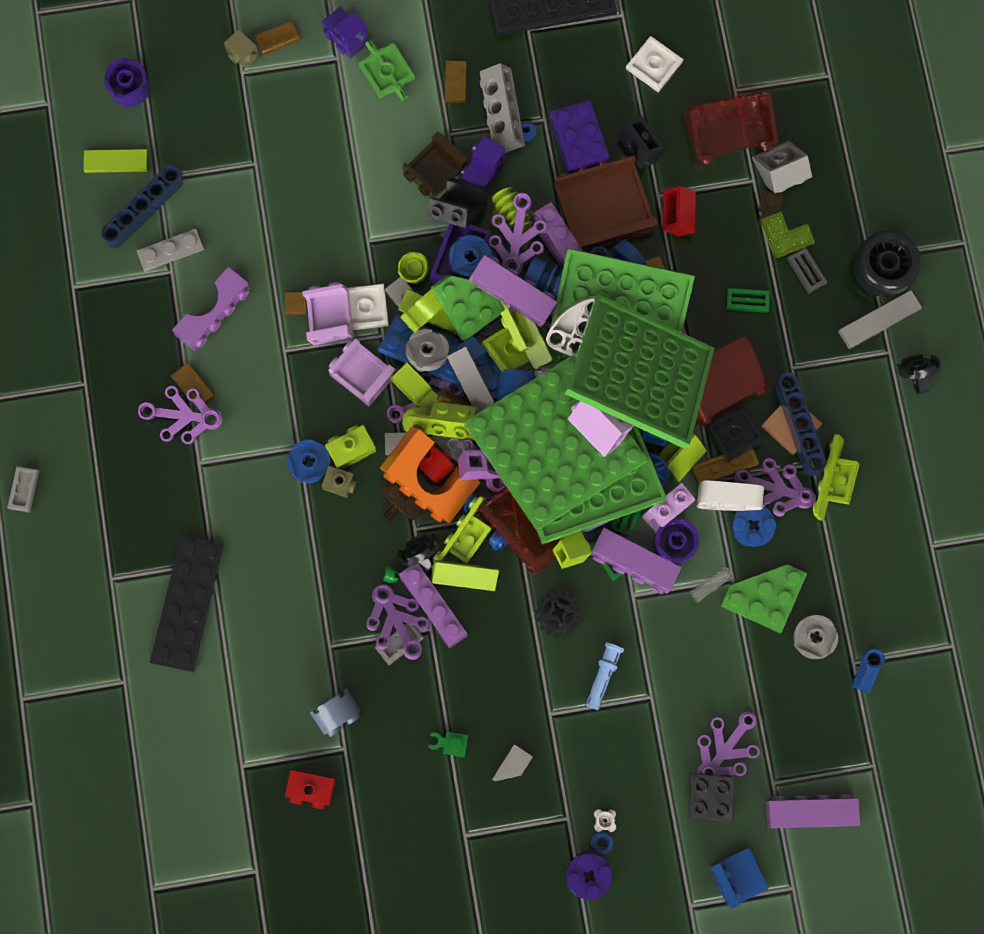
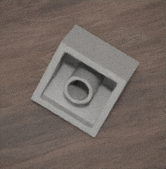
M790 141L752 157L765 185L774 193L783 192L787 188L795 184H801L812 177L808 155Z

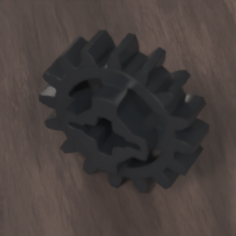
M558 589L555 595L552 590L549 591V597L542 595L543 603L537 601L536 605L540 609L534 611V614L539 615L535 622L542 623L540 630L548 629V636L551 632H555V638H558L560 632H562L564 637L567 636L568 629L574 632L575 629L572 625H579L580 622L576 617L582 616V613L577 612L581 605L574 604L576 597L570 599L568 591L565 595H561V589ZM558 599L564 600V601L567 602L569 605H566V606H565V605L559 603V600H558ZM550 602V611L543 614L544 607ZM555 606L559 611L564 612L561 615V621L558 619V616L552 615L555 612ZM573 613L571 622L566 625V616ZM552 621L556 623L558 628L552 627L547 622Z

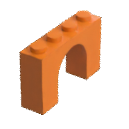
M411 427L381 465L380 469L385 473L383 476L393 484L396 482L401 486L399 490L408 497L412 495L416 499L415 503L420 508L430 510L432 512L430 516L439 523L441 521L450 523L465 504L468 497L480 484V481L478 479L460 480L459 467H456L442 487L436 491L425 492L418 483L417 468L422 458L435 442L421 430Z

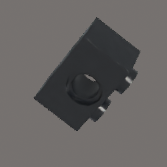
M642 116L626 122L618 136L631 156L635 155V162L640 169L656 163L665 149Z

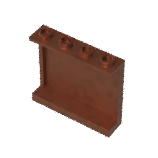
M627 155L622 156L617 161L610 163L604 161L590 169L589 167H583L577 170L576 173H563L555 178L554 188L567 227L583 251H590L596 246L603 247L656 231L658 223L656 217L652 216L634 163L635 155L631 157Z

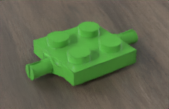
M373 40L367 41L365 45L369 49L370 55L360 61L358 65L379 99L396 92L401 102L404 99H408V95L403 87L415 80V75L396 45L392 43L385 48L378 49Z

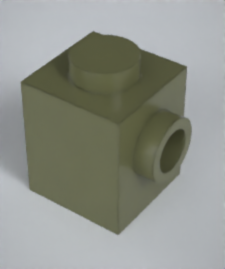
M239 29L224 42L226 51L229 53L228 57L233 63H239L243 68L247 64L253 63L257 58L258 51L256 45Z
M328 466L322 488L325 491L348 498L349 492H354L357 481L354 480V474Z

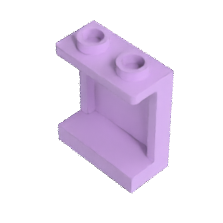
M339 282L330 283L328 287L313 286L309 290L302 292L307 300L310 332H306L308 342L318 345L354 338L349 289Z
M355 339L353 342L349 341L342 350L344 353L339 358L336 357L329 365L330 376L370 406L391 382L390 378L396 373V369L390 364L387 366L363 347L358 339Z
M578 401L571 408L573 412L568 418L604 457L620 445L634 426L625 421L621 423L616 417L581 401Z
M682 483L666 495L667 500L665 502L654 505L642 516L655 534L660 526L664 527L695 501V498Z

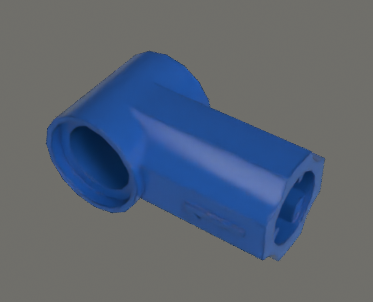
M871 649L863 653L861 663L851 685L852 687L866 693L871 692L880 667L885 661L884 654L880 650ZM873 653L877 656L878 661L876 665H871L868 662L869 654Z

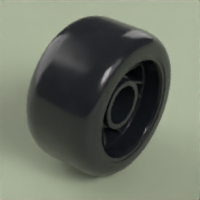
M880 231L868 237L858 249L853 264L854 274L858 283L868 293L878 297L897 296L907 290L917 278L921 267V257L915 243L906 235L896 231ZM882 263L887 264L889 266V269L885 268L882 265Z

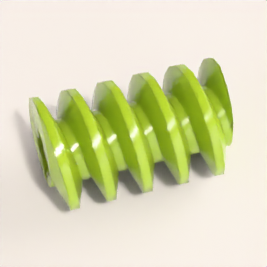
M507 187L493 195L492 202L496 204L495 207L496 210L500 211L499 214L505 217L506 224L513 233L517 208L514 206L513 201L518 192L511 193L513 188ZM528 213L525 215V220L529 217ZM524 221L523 231L529 228L533 222Z

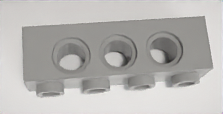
M499 63L480 71V86L484 94L483 104L487 111V125L490 128L491 134L490 140L505 148V153L525 146L511 68Z

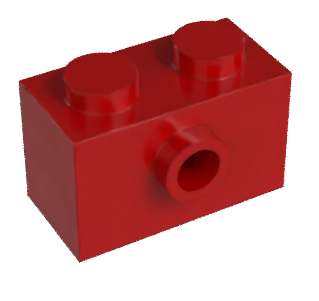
M682 186L664 190L663 231L678 237L695 233V192Z
M435 442L420 461L418 468L432 482L438 485L455 466L451 463L453 458L444 449L440 452L436 448L438 444Z
M290 770L285 797L290 798L289 803L302 805L303 801L312 802L311 807L324 809L325 805H331L336 780Z

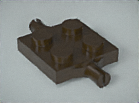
M417 468V480L425 492L436 491L440 488ZM389 482L380 492L391 505L383 516L387 517V520L390 521L399 512L413 521L423 509L415 503L416 499L412 495L408 497L399 490L401 487L399 484Z

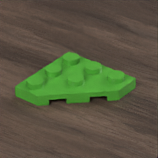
M447 275L431 286L458 336L463 341L493 321L505 310L501 301L471 283L468 279Z
M784 565L729 586L721 607L778 633H782L807 573L790 565Z

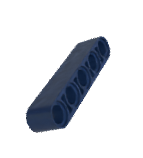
M169 165L163 168L102 228L101 235L109 247H120L181 188L183 177L178 167ZM177 175L175 180H168L169 176ZM162 189L161 194L153 195L155 190ZM141 204H147L145 209H138ZM132 218L131 223L123 224L125 219ZM111 233H117L114 239H108Z
M787 372L782 374L776 382V392L802 468L807 475L816 476L826 467V459L798 378L793 373ZM782 381H789L791 388H785ZM789 400L796 401L798 408H792L789 405ZM796 420L803 421L805 428H799L796 425ZM803 440L810 441L812 449L805 448ZM810 460L818 462L819 469H813L810 465Z

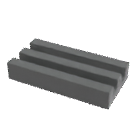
M806 247L787 257L789 264L808 294L827 284V280ZM800 255H804L820 282L817 283ZM794 258H796V260H797L798 263L800 264L801 268L803 269V271L805 272L806 276H807L808 279L810 280L812 286H811L810 283L808 282L807 278H806L805 275L803 274L802 270L800 269V267L798 266V264H797V262L795 261Z

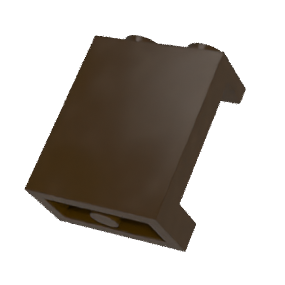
M437 131L432 136V142L409 164L405 163L403 165V176L410 183L414 182L422 195L435 198L446 188L447 180L450 177L456 178L466 165L468 166V159Z

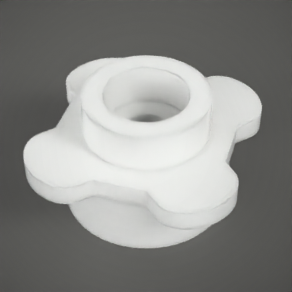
M596 810L594 812L596 818L594 829L597 832L602 830L615 831V811L609 810L605 812Z

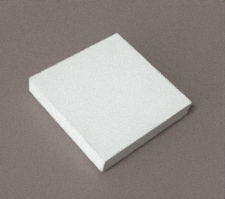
M650 36L627 64L626 70L659 92L683 63L684 59Z
M384 284L348 288L353 330L389 326Z

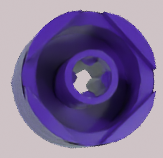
M120 58L110 63L107 67L104 83L111 98L122 107L136 106L150 95L149 79L143 66L138 61Z
M672 519L664 527L660 526L653 539L655 554L676 565L689 561L696 553L699 545L696 528L690 522L683 519ZM678 538L680 540L679 545L674 546L672 542Z
M591 853L580 854L574 857L566 868V883L570 891L576 896L586 900L597 899L609 889L612 881V871L602 857ZM591 870L593 872L592 876L594 877V879L592 881L588 880L587 882H585V876H583V873L590 872Z

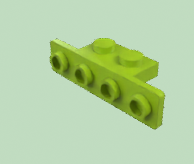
M501 302L505 309L501 312L503 317L501 322L504 328L509 330L512 336L510 340L514 348L526 352L534 369L553 361V357L537 325Z
M434 401L430 416L408 414V430L413 427L428 435L475 441L465 427L464 422L475 416L477 407Z
M835 434L834 439L829 443L830 454L828 460H826V467L823 469L825 472L823 480L818 485V500L813 504L814 516L821 521H824L829 501L850 504L860 465L858 461L840 459L844 439L839 434Z
M485 496L475 497L469 505L470 512L467 516L462 515L456 524L459 528L455 534L452 532L449 534L444 542L446 547L442 552L439 550L436 553L432 562L434 560L444 561L450 552L466 564L469 563L492 529L491 526L475 516L486 500Z

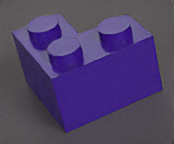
M341 6L322 21V32L328 40L332 39L337 44L336 47L343 55L346 54L350 59L366 46L365 43L367 41L369 42L365 23L354 12L348 14Z
M484 136L480 142L477 141L471 150L473 152L471 158L473 161L469 166L466 165L460 174L461 180L489 188L505 164L506 149Z

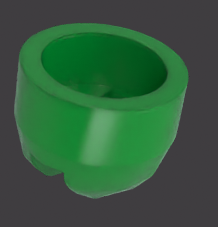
M387 565L383 581L396 583L399 579L394 576L400 574L399 570L394 566Z

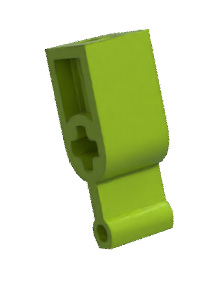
M431 289L400 318L413 332H416L439 312L442 306Z
M405 363L390 378L418 407L426 406L432 410L434 401L438 402V395L408 363Z

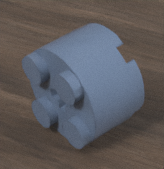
M347 688L343 690V696L339 692L319 705L317 713L314 709L309 712L324 735L328 734L331 737L341 730L340 725L346 721L349 725L360 718L359 712L361 709Z

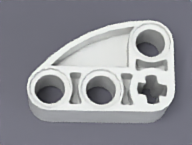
M589 296L577 301L556 318L546 338L547 344L551 348L576 357L578 349L577 351L573 350L571 343L575 344V341L581 342L584 331L580 330L579 324L583 321L587 322L590 314L587 305L593 302L596 296ZM553 333H559L562 336V340L556 343L551 340L550 336Z
M701 481L698 485L697 508L723 511L763 509L764 487L753 484Z

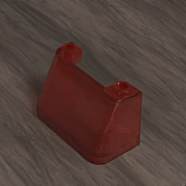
M750 93L683 109L695 159L700 161V164L713 162L712 158L719 154L751 147H760V150L763 151L772 149L773 145L779 144L772 97L769 93Z
M744 336L713 353L695 427L699 425L705 427L712 423V417L716 413L749 395L760 397L768 392L767 388L770 384L748 336Z
M506 486L478 508L477 514L484 522L489 521V526L498 532L521 558L523 563L527 561L528 571L534 577H537L557 559L553 549L558 544L559 539L542 544L537 530Z

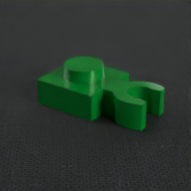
M446 732V738H442L438 733H430V736L438 739V743L436 745H428V748L436 750L443 747V754L465 758L468 735Z

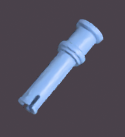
M608 642L605 643L606 650L602 659L598 662L600 668L585 703L586 706L599 710L612 672H615L618 668L616 664L620 653L624 652L623 648Z

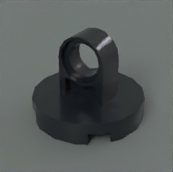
M923 354L903 358L901 360L902 364H897L899 376L912 379L915 392L918 395L930 391L929 377L935 375L941 369L940 359L935 355H930L931 358H923Z
M432 533L430 537L422 534L411 539L405 544L406 549L398 551L397 556L402 565L411 566L419 563L426 576L432 574L434 563L431 556L440 546L437 537Z

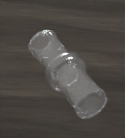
M723 566L722 569L711 577L707 576L702 584L690 591V594L699 603L710 593L717 592L719 590L718 587L731 579L733 575L727 567Z

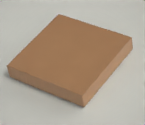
M789 400V405L792 408H798L796 401ZM780 406L761 427L794 455L797 450L782 406ZM810 413L815 430H817L822 423ZM796 420V425L799 428H805L803 421Z

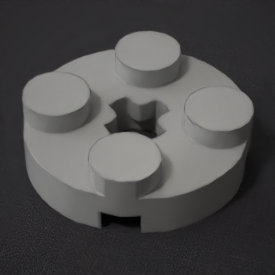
M422 329L410 336L406 345V357L417 371H433L442 367L447 361L449 345L442 334H436L430 329ZM427 346L428 349L432 348L431 353H424V347Z
M821 615L809 616L800 621L795 627L793 634L794 646L803 656L809 659H822L835 650L838 644V633H836L834 624L828 618ZM817 631L821 641L814 643L810 634H814Z

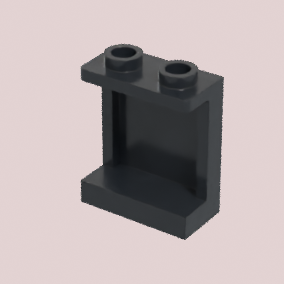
M450 177L447 180L446 192L439 199L431 197L428 200L427 217L467 228L487 207L488 188Z

